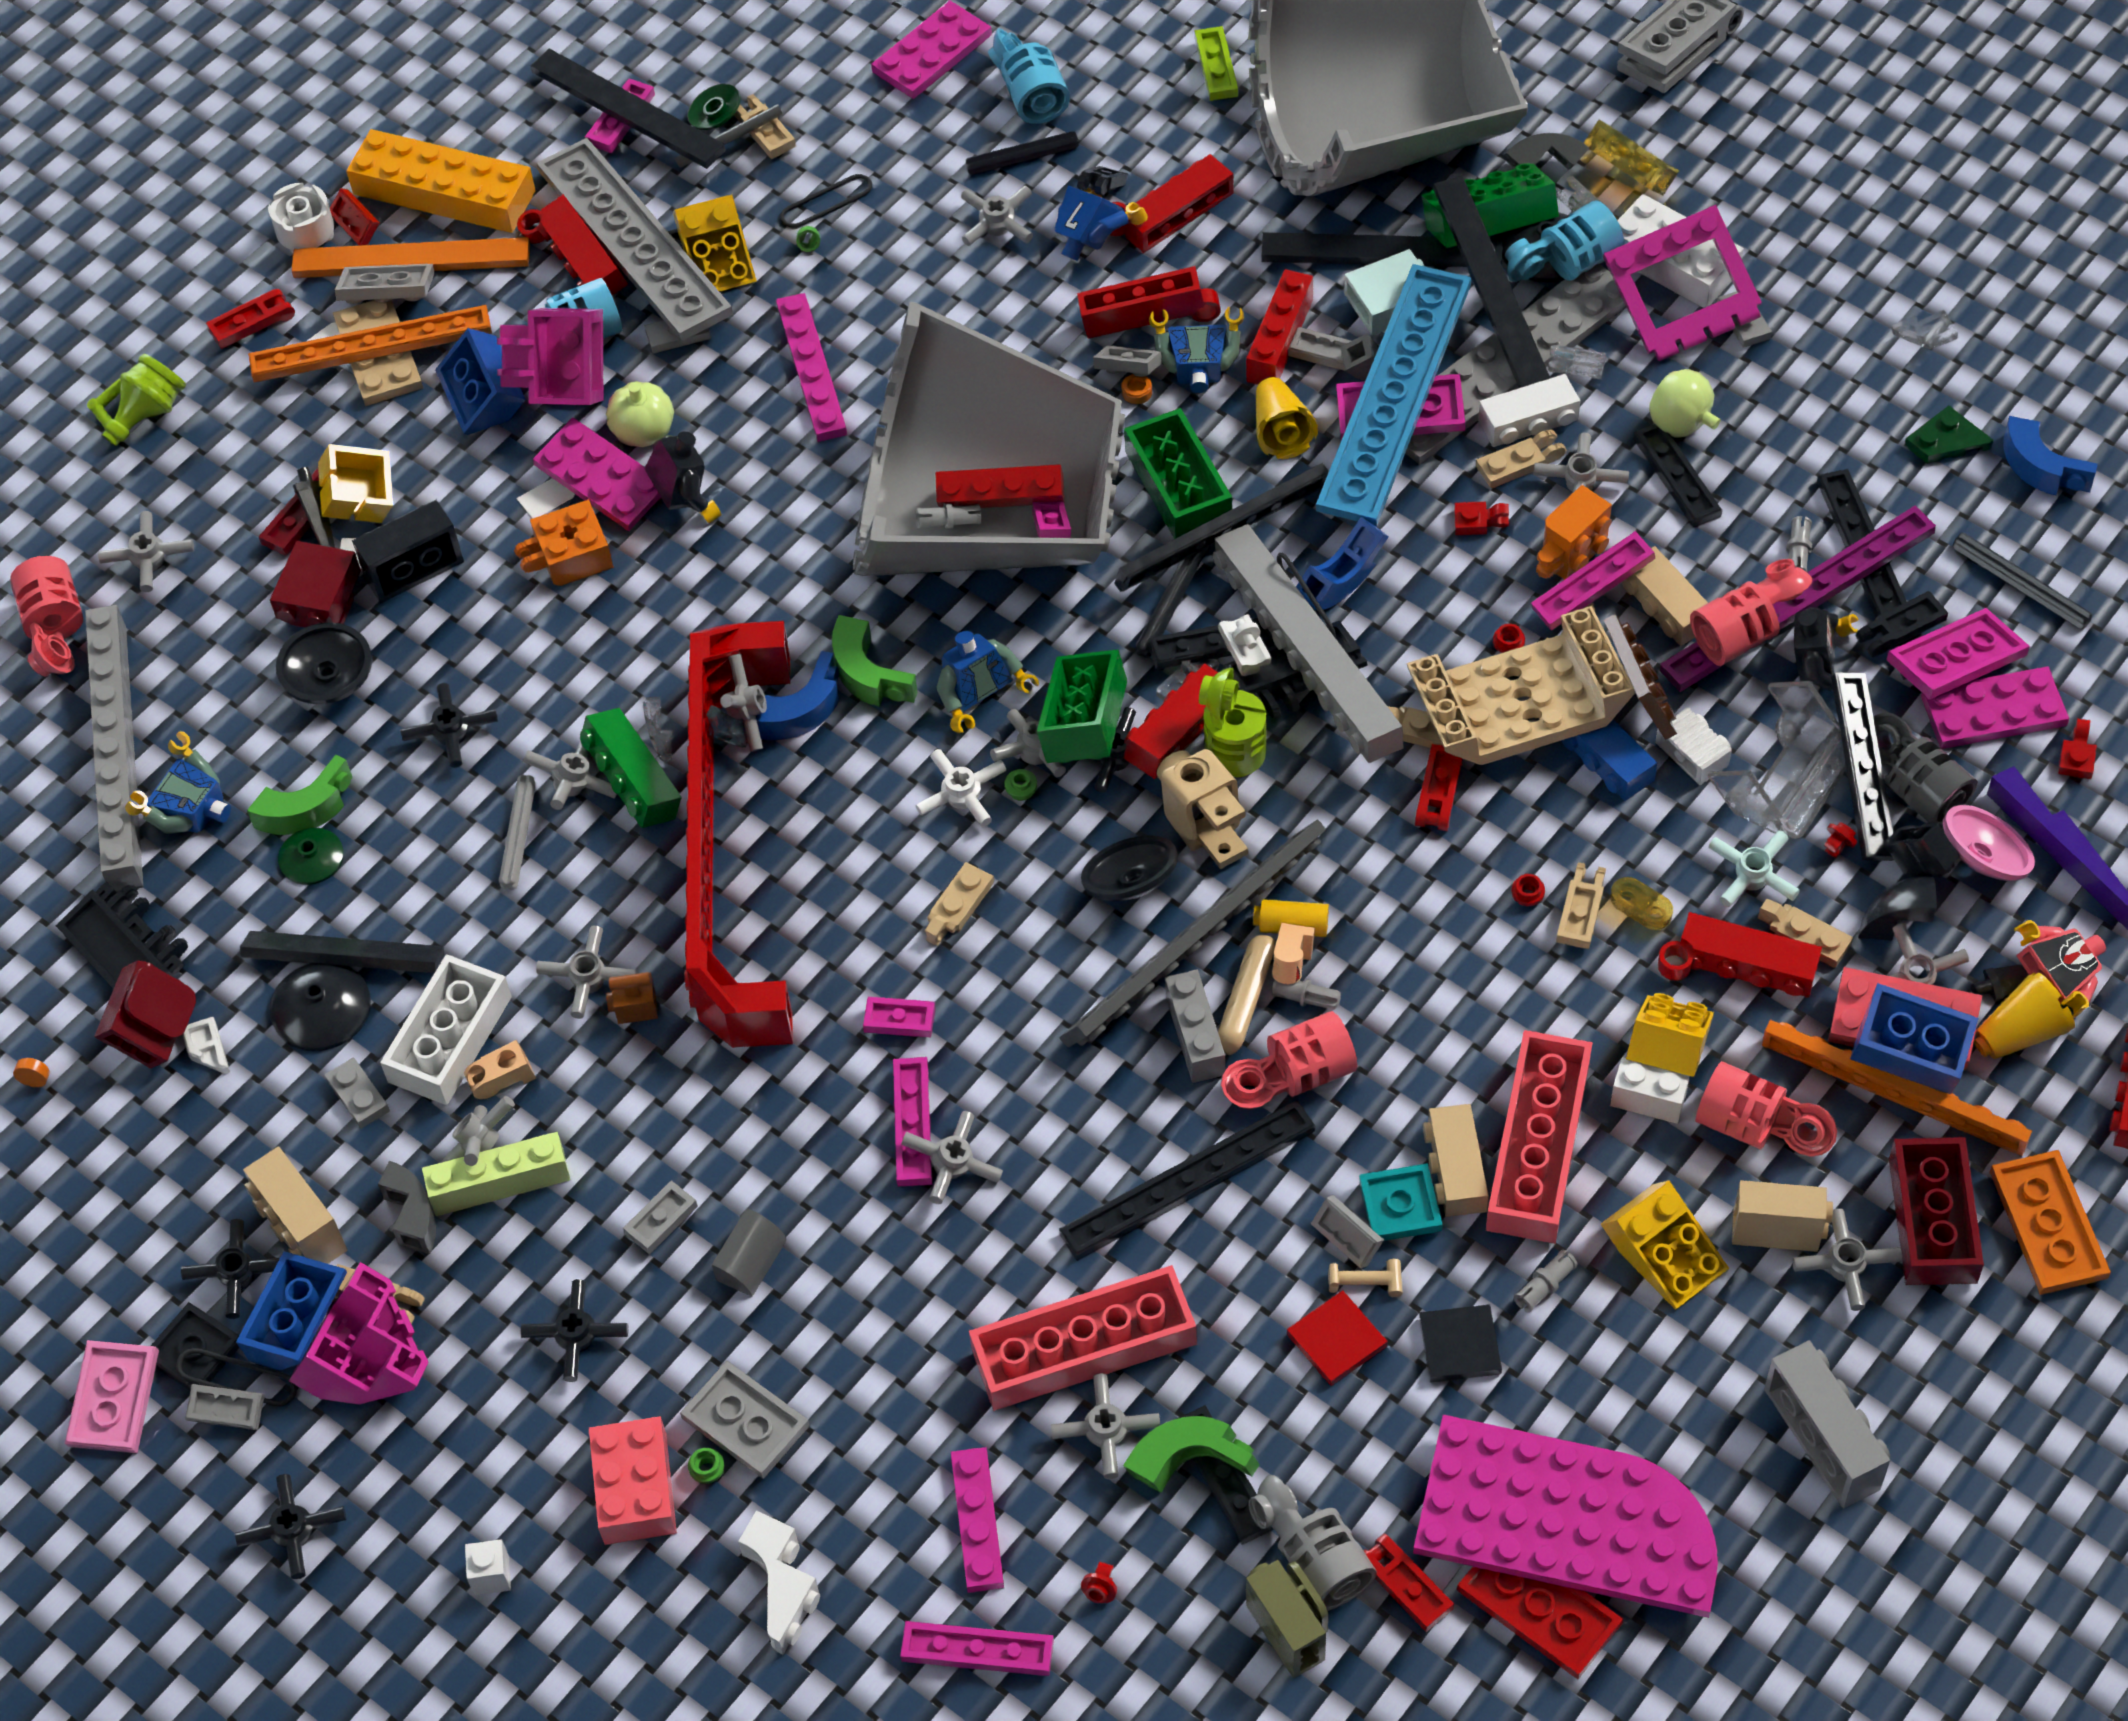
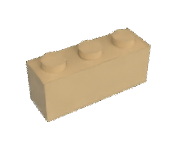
M1654 546L1651 549L1655 552L1656 559L1625 579L1622 584L1628 594L1634 595L1639 600L1644 611L1661 624L1664 633L1670 638L1673 637L1682 646L1695 638L1690 624V614L1708 602Z
M1471 1104L1430 1108L1428 1122L1423 1123V1134L1425 1143L1432 1144L1433 1153H1429L1428 1156L1431 1174L1437 1173L1439 1183L1434 1184L1438 1205L1443 1204L1445 1217L1487 1212L1489 1195Z

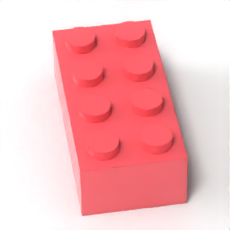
M1844 967L1840 978L1828 1042L1854 1047L1859 1028L1877 983L1977 1018L1979 1016L1982 995ZM1975 1032L1966 1059L1964 1070H1966L1970 1062Z

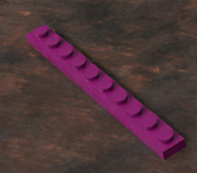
M1915 505L1807 572L1812 577V583L1801 595L1789 601H1778L1772 604L1778 617L1780 630L1794 622L1795 613L1805 611L1811 607H1818L1933 535L1936 525ZM1696 641L1660 664V672L1679 692H1682L1722 666H1718L1710 661Z

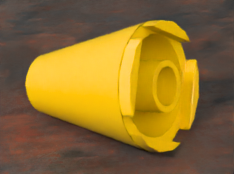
M1271 377L1261 381L1256 388V436L1261 450L1266 455L1268 453L1276 455L1277 459L1294 458L1306 452L1310 448L1309 443L1314 437L1316 439L1318 435V424L1314 415L1280 378Z
M2034 972L2028 975L1976 1029L1975 1034L1977 1038L1974 1039V1044L1984 1057L1989 1055L1991 1058L1997 1059L2069 1033V1031L2075 1028V1021L2068 1006L2062 1009L2058 998L2061 997L2058 990L2044 975L2039 972L2035 974Z

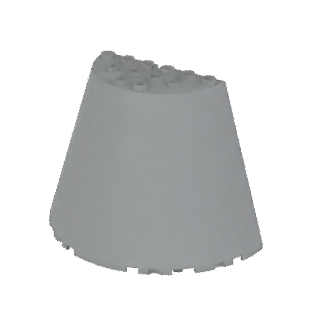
M1251 0L1252 10L1249 17L1248 39L1255 40V53H1251L1250 62L1252 65H1255V68H1249V82L1252 87V108H1259L1261 120H1256L1255 124L1269 167L1275 177H1283L1284 180H1281L1280 184L1284 188H1289L1290 193L1294 195H1319L1504 135L1512 131L1527 114L1528 103L1521 93L1518 79L1514 76L1509 58L1506 57L1504 51H1501V39L1495 31L1492 17L1487 12L1484 0Z
M910 302L901 330L900 345L896 348L884 398L886 399L883 411L879 418V424L885 425V428L877 426L870 457L869 476L865 482L855 545L859 546V549H862V551H854V574L876 576L1094 564L1101 551L1107 552L1111 534L1106 533V527H1110L1114 509L1109 508V503H1113L1117 487L1112 484V479H1116L1119 469V461H1115V456L1119 455L1122 445V438L1117 437L1118 432L1121 433L1125 420V414L1120 413L1122 400L918 303ZM1061 465L1064 477V505L1071 526V538H1038L1032 515V505L981 508V511H978V514L981 513V524L954 525L953 528L948 529L945 526L917 527L916 522L919 519H916V508L939 507L936 502L935 472Z

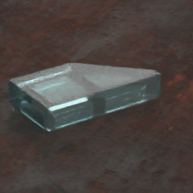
M711 705L707 717L716 738L732 745L746 748L748 740L744 725L716 706Z

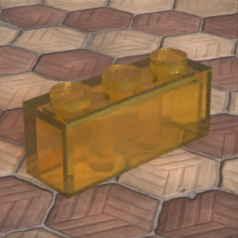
M1598 119L1584 141V144L1591 151L1651 191L1664 196L1680 171L1612 125Z

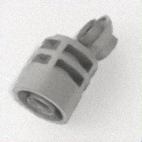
M1268 1475L1261 1482L1257 1495L1249 1500V1510L1254 1522L1261 1529L1270 1526L1275 1529L1281 1538L1278 1543V1549L1281 1554L1287 1558L1289 1563L1296 1561L1323 1600L1327 1611L1351 1601L1374 1581L1377 1575L1375 1567L1360 1544L1354 1540L1352 1532L1345 1526L1341 1515L1335 1508H1326L1302 1519L1298 1513L1296 1497L1289 1486L1284 1484L1275 1475Z

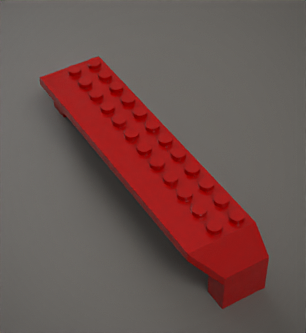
M784 621L725 624L690 633L688 666L689 719L687 721L689 746H687L688 800L686 804L688 828L686 829L687 913H685L686 991H689L690 1008H696L699 1021L732 1048L793 1044V1013L786 980L737 983L713 954L714 715L723 708L720 703L721 697L726 693L735 691L729 656L741 654L748 686L791 684V657Z

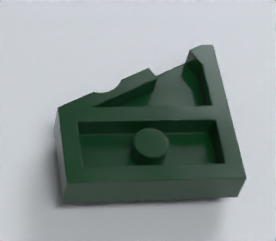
M1948 405L1906 437L1904 446L1925 463L1929 464L1942 461V459L1947 457L1965 456L1967 450L1981 447L1982 451H1987L1992 448L1993 439Z

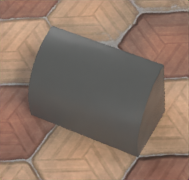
M746 1208L712 1263L716 1281L753 1297L787 1241L783 1232L764 1216Z

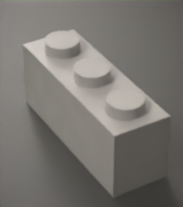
M1198 969L1165 977L1166 1000L1192 1083L1223 1076L1225 1072V1053Z

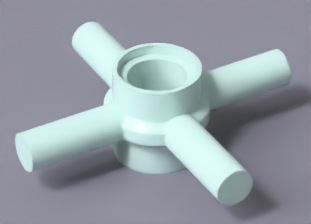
M1777 831L1763 849L1751 847L1743 853L1719 838H1713L1709 844V849L1736 865L1737 879L1720 897V902L1724 906L1730 907L1745 889L1759 890L1765 885L1770 886L1792 901L1796 899L1800 889L1772 872L1771 859L1788 840V836L1783 831ZM1750 867H1754L1759 870H1752L1750 869Z

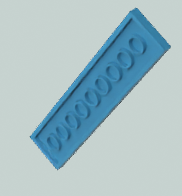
M1412 264L1317 500V512L1353 521H1359L1360 518H1364L1377 526L1471 287V277Z

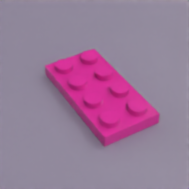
M949 0L871 64L872 72L912 99H915L992 35V28Z
M1460 374L1435 376L1413 435L1465 431ZM1365 381L1336 384L1341 441Z
M574 417L533 458L534 466L583 500L589 499L594 508L627 531H630L661 498L643 465Z
M1984 608L1890 650L1887 661L1927 698L1932 699L2027 656L2030 646L1991 611Z
M2049 666L1972 680L1932 699L1927 698L1923 693L1921 694V699L1941 749L2065 727L2069 722V716Z

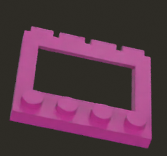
M1716 205L1617 247L1603 255L1647 353L1651 354L1654 352L1659 362L1679 353L1676 344L1678 341L1685 351L1707 341V336L1704 332L1706 329L1710 336L1715 338L1735 329L1733 317H1736L1740 326L1761 317L1757 308L1762 303ZM1713 239L1737 294L1656 329L1630 274Z

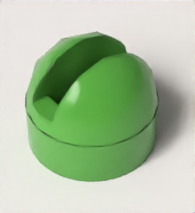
M812 226L802 227L796 235L797 246L805 252L816 250L820 245V234L817 229ZM811 233L808 243L803 242L806 234Z

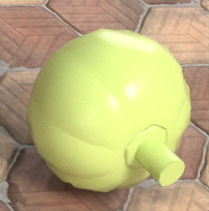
M1689 369L1669 373L1655 390L1649 404V411L1654 424L1675 438L1689 436L1703 424L1715 430L1721 419L1711 414L1714 392L1708 379L1701 373Z
M635 381L616 390L611 396L606 411V423L621 443L629 446L646 447L653 445L654 442L669 433L674 417V408L669 396L664 393L661 387L649 382Z

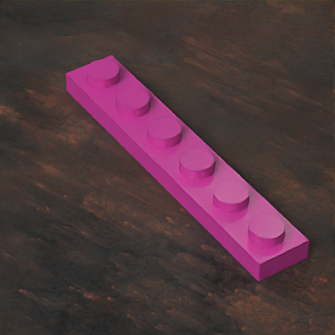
M801 293L776 299L778 312L817 441L846 436L845 421L806 294Z

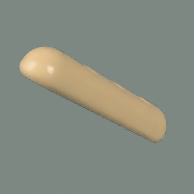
M1267 935L1256 936L1248 943L1219 1026L1218 1034L1224 1053L1227 1055L1236 1053L1242 1046L1257 1005L1276 945L1275 940Z

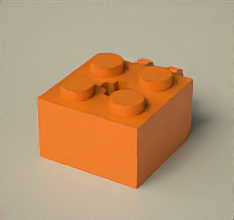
M1581 485L1545 518L1543 547L1537 556L1539 562L1536 572L1539 577L1547 579L1551 576L1553 577V574H1557L1565 580L1587 565L1596 553L1601 554L1609 543L1608 532L1612 522L1610 519L1612 504L1584 485Z
M589 499L530 519L534 537L515 545V555L519 559L522 558L520 567L525 573L547 568L553 584L558 586L614 568L608 543Z

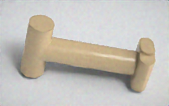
M1399 1259L1387 1260V1271H1338V1264L1332 1263L1328 1269L1329 1292H1337L1339 1285H1388L1389 1296L1399 1297L1403 1294L1401 1262Z

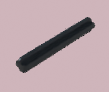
M1070 131L969 157L965 160L966 169L969 175H974L1072 150L1079 146L1078 137L1075 131Z

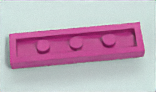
M1634 531L1531 602L1532 609L1552 631L1562 624L1561 615L1583 609L1656 559L1655 552Z
M927 1057L893 1059L898 1187L931 1185V1156L901 1145L906 1132L931 1141Z
M987 1447L952 1451L951 1459L967 1591L971 1593L1004 1588Z
M906 1621L900 1657L901 1662L1050 1676L1054 1637L1053 1635Z

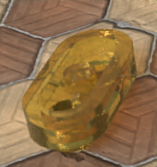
M1632 877L1620 878L1613 884L1610 899L1612 905L1617 910L1652 930H1661L1670 924L1673 915V905L1668 898ZM1629 896L1632 898V900L1628 901L1623 899L1622 897ZM1655 913L1660 915V917H1653L1650 914Z

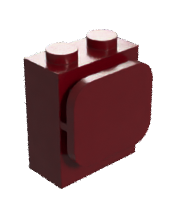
M296 541L270 598L276 619L304 628L319 623L344 624L354 601L352 590L361 572L356 553L354 551Z
M137 960L122 968L94 1037L149 1068L156 1067L168 1061L176 1038L185 1032L196 1004L195 992L191 987L158 969L153 964Z

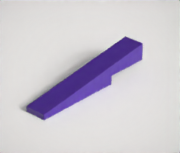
M2015 766L1992 776L1987 795L2128 930V891L2068 814L2061 810L2052 815Z

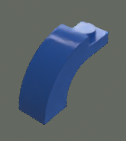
M2009 416L2003 440L2004 453L2010 467L2023 481L2042 492L2055 496L2059 486L2090 493L2098 463L2068 458L2052 452L2044 445L2040 438L2039 421Z
M1364 518L1359 519L1340 549L1328 561L1319 566H1309L1302 576V579L1323 610L1344 600L1367 578L1376 566V563L1373 562L1374 558L1389 537ZM1298 582L1296 588L1300 591V593L1303 595V597L1306 599L1309 605L1316 609L1314 604L1312 603V601L1310 600V598Z
M820 652L810 681L800 691L782 697L765 695L766 712L758 714L756 718L761 739L785 740L801 736L821 725L831 715L839 701L837 689L839 670L835 666L833 653Z

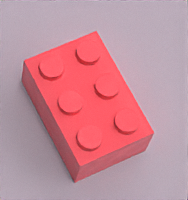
M661 1416L589 1427L598 1529L604 1545L677 1534L667 1436Z

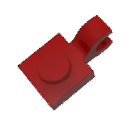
M1486 502L1455 503V535L1487 534V527L1504 528L1509 526V504L1498 503L1489 509H1486Z
M2077 718L2072 741L2063 740L2058 774L2092 779L2097 745L2087 744L2091 720Z

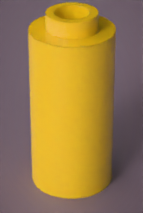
M1262 899L1261 906H1254L1253 925L1259 926L1260 933L1279 934L1281 923L1315 928L1314 937H1327L1329 904Z

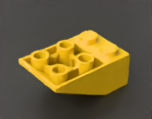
M732 194L673 211L683 250L719 292L757 282Z
M1655 993L1654 996L1647 995L1634 1023L1626 1059L1694 1077L1714 1012L1708 1011L1707 1006L1700 1003L1688 1002L1685 1005L1674 1002V998L1666 994Z
M1670 1180L1652 1184L1601 1223V1226L1622 1256L1674 1309L1679 1308L1729 1269Z

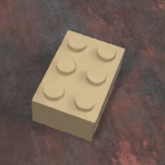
M279 1146L243 1169L249 1181L244 1186L253 1199V1205L262 1218H268L271 1223L270 1227L280 1242L285 1241L288 1245L289 1253L328 1264L348 1251L334 1218Z

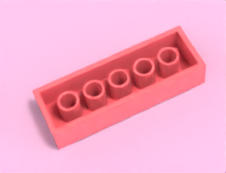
M1524 1030L1488 1207L1486 1231L1556 1244L1593 1042Z
M1173 1265L969 1331L971 1349L993 1411L1093 1379V1376L1096 1374H1109L1197 1345L1196 1324Z

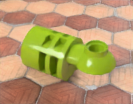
M1227 668L1218 672L1214 677L1205 675L1201 684L1199 704L1206 705L1204 709V749L1212 751L1233 777H1244L1259 769L1266 757V710L1258 697L1246 691L1238 690L1239 683L1233 680V668Z

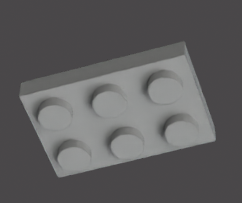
M433 264L344 267L335 288L336 301H346L347 303L354 304L375 299L377 302H388L396 298H405L407 301L420 300L426 297L433 280Z
M726 1361L680 1412L681 1418L762 1479L766 1477L810 1426L807 1418L729 1361Z

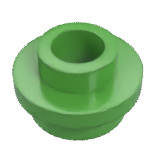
M1014 770L1005 779L1006 792L1018 801L1029 799L1037 789L1036 776L1029 770Z
M711 1448L698 1449L688 1461L690 1476L699 1483H712L718 1480L724 1471L725 1465L722 1455ZM710 1463L713 1465L708 1471L700 1470L703 1464Z

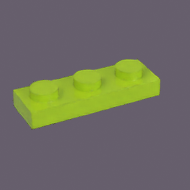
M1223 26L1194 30L1195 42L1209 100L1238 97V85Z

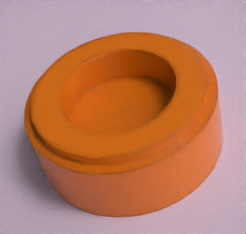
M1132 374L1123 380L1121 385L1122 397L1128 403L1142 404L1151 398L1152 383L1147 376L1139 377Z
M34 1058L18 1060L13 1071V1076L17 1081L30 1087L44 1086L50 1074L47 1065Z

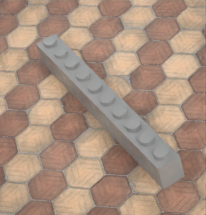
M1247 524L1214 538L1216 552H1213V559L1219 570L1223 569L1226 572L1232 588L1238 589L1241 592L1247 608H1253L1256 612L1262 628H1268L1271 632L1277 648L1283 649L1286 652L1291 667L1301 672L1306 687L1310 691H1315L1322 708L1325 711L1329 710L1333 715L1338 730L1340 732L1345 731L1348 735L1354 751L1357 754L1361 753L1366 761L1371 763L1403 749V729L1400 722L1251 527Z
M112 605L85 610L101 873L105 881L116 891H121L128 884L134 885L136 888L143 887L139 815H129L125 809L128 801L138 805L137 802L130 798V795L137 791L127 632L118 606Z

